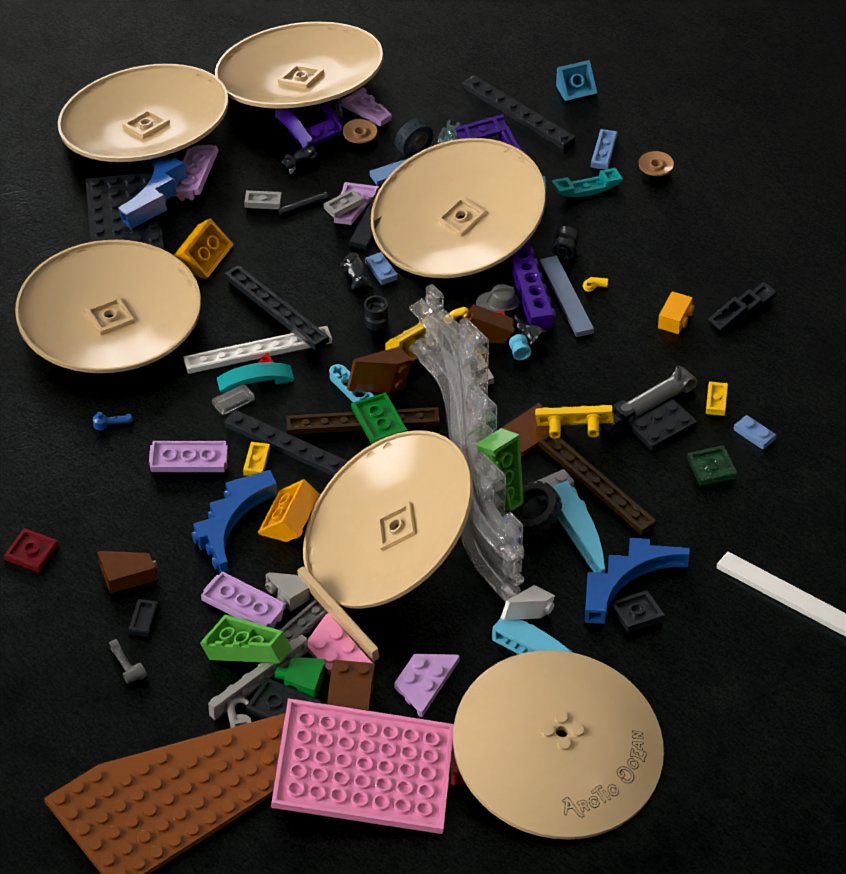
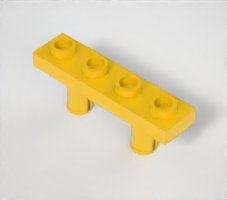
M612 405L540 408L535 410L537 426H550L549 435L553 439L561 437V425L588 424V436L597 437L599 435L600 423H614Z

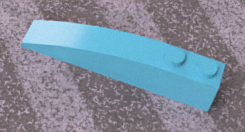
M568 481L552 486L561 497L562 508L560 509V517H557L592 571L594 573H605L600 539L593 520L587 511L585 502L580 500L576 489L571 487ZM546 496V502L548 504L549 498Z
M500 618L493 626L492 640L517 654L545 650L571 652L559 641L538 629L535 625L521 619L503 620Z

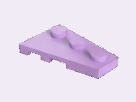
M364 87L341 101V106L371 121L375 125L381 127L391 121L392 114L381 104H377L374 101L375 98L372 95H368Z
M345 182L341 194L353 189L363 198V204L334 218V223L352 225L371 202L374 195H377L379 186Z

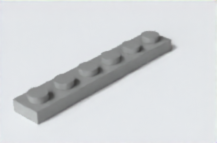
M301 635L291 640L289 643L292 650L281 663L261 662L253 671L246 673L242 679L228 686L220 695L213 697L208 703L209 715L216 720L227 712V705L234 698H246L262 685L266 677L270 679L275 677L277 666L287 668L293 657L305 655L308 652L307 638Z

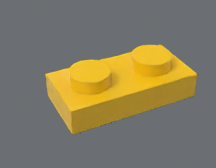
M709 382L706 414L725 416L728 383Z
M251 442L243 469L245 476L264 472L270 452V444Z

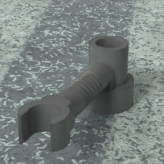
M117 639L109 642L113 654L118 658L125 670L122 674L127 684L138 679L141 681L148 677L141 662L134 666L130 664Z

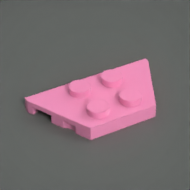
M329 613L324 616L308 639V652L313 658L325 659L326 673L328 675H331L334 659L372 663Z

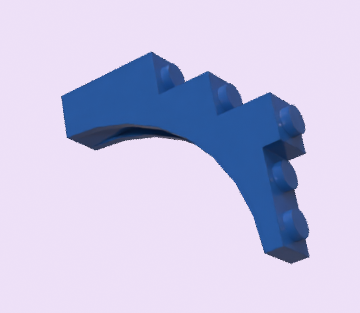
M165 156L150 159L154 167V173L149 183L138 195L118 207L124 224L132 229L167 210L166 199L178 194L176 190L177 183L187 178V167L183 161H179L176 157L169 159Z
M270 470L227 482L226 491H224L225 499L210 503L209 519L193 524L194 532L191 534L194 543H198L200 550L206 549L207 554L212 555L213 567L215 570L218 569L219 573L229 574L225 547L227 538L234 525L250 509L277 496V483Z
M630 538L629 556L609 555L608 573L588 572L585 622L605 624L610 602H612L624 586L637 577L658 569L688 567L690 548L650 545V539Z

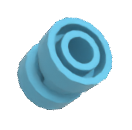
M517 334L510 338L509 345L512 349L513 357L516 360L527 359L531 355V349L526 336Z

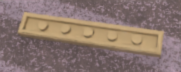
M305 567L298 569V577L309 587V592L372 662L379 659L378 647Z

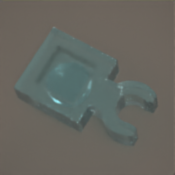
M448 120L447 128L442 127L438 143L457 140L458 135L455 128L459 127L460 123L457 122L456 125H451V120Z

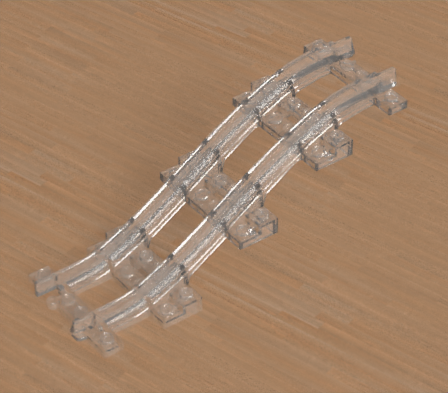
M431 284L426 287V302L421 299L410 306V311L426 328L425 338L418 339L410 346V350L419 358V361L439 384L446 408L449 440L463 452L470 465L473 478V498L469 516L461 534L462 543L468 557L478 572L506 602V600L521 593V589L517 586L524 582L523 576L519 573L521 572L522 559L524 558V548L522 545L523 524L511 512L505 515L506 475L482 451L478 453L477 449L479 441L497 431V405L488 397L489 339L466 317L460 320L459 325L443 309V294Z

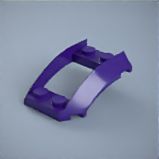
M326 102L315 105L326 114L329 120L307 129L304 128L293 113L310 106L275 108L274 118L275 120H280L289 129L295 139L299 140L302 148L307 145L308 141L314 146L343 134L344 123Z
M503 114L455 128L459 139H485L498 135L501 142L512 145L522 151L514 139L509 126L506 125Z

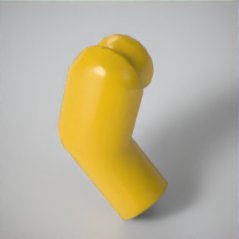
M590 277L583 283V288L588 292L597 287L607 288L608 279Z
M462 307L452 310L444 318L445 324L451 325L460 316L464 319L468 313V308Z

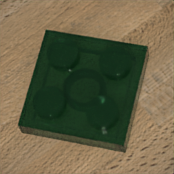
M724 445L687 453V460L700 486L737 478V471Z

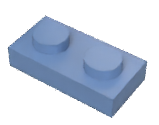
M382 252L365 258L366 265L381 285L397 280V273Z
M748 415L734 425V431L761 449H765L776 439L775 433Z

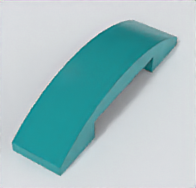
M616 168L601 170L597 177L572 182L566 177L552 180V184L560 195L584 197L606 191L621 183L623 178Z
M266 362L245 365L230 370L217 377V382L221 394L239 391L238 385L273 379L276 384L292 382L294 377L290 365Z

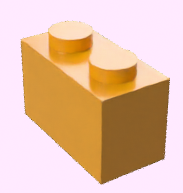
M672 291L659 314L658 328L679 334L681 329L686 327L688 316L693 314V297Z

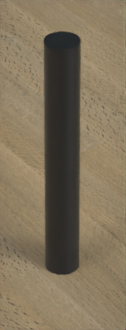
M324 192L279 208L278 213L281 216L328 199V194Z

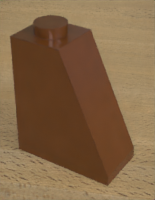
M473 304L458 326L457 341L505 343L509 337L513 336L515 331L513 318Z
M98 552L99 565L110 594L157 581L156 572H159L156 560L152 561L149 553Z

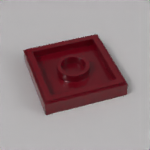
M24 528L5 553L4 559L30 570L40 572L59 546V542L56 539Z

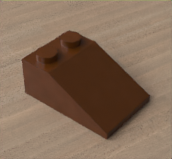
M400 347L356 358L353 360L347 390L374 393H392L405 389L412 359Z
M334 659L327 705L370 711L375 682V663Z

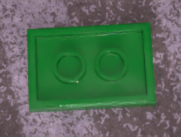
M386 392L351 403V408L371 445L388 436L408 431Z

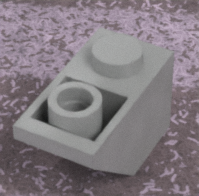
M266 574L265 586L270 594H274L278 600L284 602L285 607L290 612L310 600L309 587L298 575Z

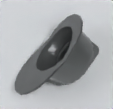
M505 284L496 285L491 292L480 295L476 300V305L491 311H510L516 309L520 304L514 287Z

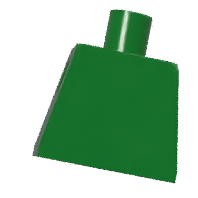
M293 657L288 668L276 667L275 678L284 680V685L317 699L326 673L325 659Z

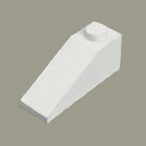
M534 585L506 600L501 619L541 618L550 614L553 610L555 595Z

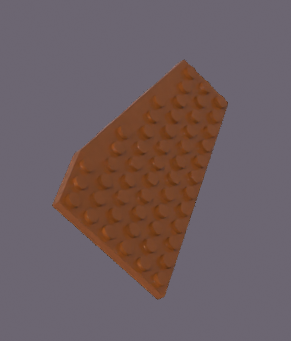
M286 713L99 764L45 797V803L101 874H151L273 796Z

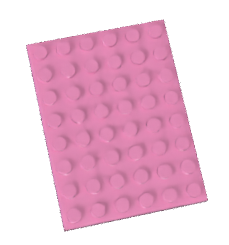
M288 698L271 808L442 834L454 724Z

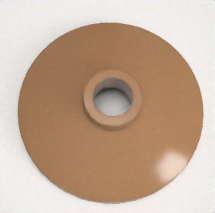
M355 119L345 124L343 135L350 142L358 144L367 143L377 136V127L371 121Z
M659 151L645 153L639 159L640 169L651 176L666 175L672 171L674 166L673 159L668 154Z

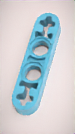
M340 364L330 367L331 381L352 402L374 396L371 392L348 391L347 386L344 384L349 380L350 371ZM358 393L364 394L363 397H356L355 395Z

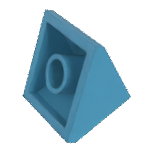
M590 60L557 68L556 87L565 101L597 93Z

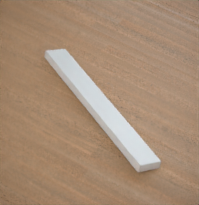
M319 327L320 330L329 336V343H332L328 327ZM294 333L183 356L187 372L190 374L259 359L267 353L273 356L310 348V346Z
M727 552L717 563V569L846 637V613L730 552Z

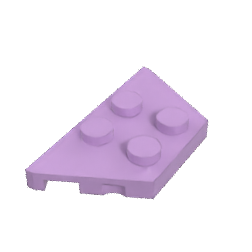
M414 654L395 681V689L405 697L409 705L412 704L420 717L424 715L458 664L459 655Z

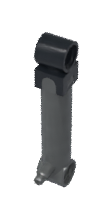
M676 366L670 378L628 402L622 400L613 405L614 423L600 424L610 434L616 435L622 429H627L629 422L681 392L688 393L692 391L697 384V379L684 367Z

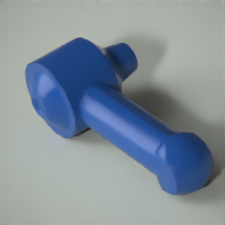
M98 412L93 417V427L96 430H104L107 425L130 424L133 421V417L130 414L106 417L102 412Z

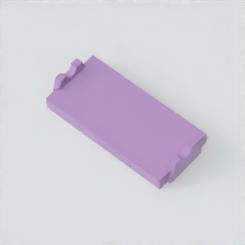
M203 145L187 149L183 158V162L187 167V178L177 183L176 190L178 194L174 195L180 201H184L185 198L194 200V195L201 194L217 156V146Z
M153 441V445H150L149 466L151 472H224L227 469L228 445H226V441Z
M224 572L216 575L201 595L202 601L236 618L273 629L276 623L282 620L283 611L286 608L284 602Z

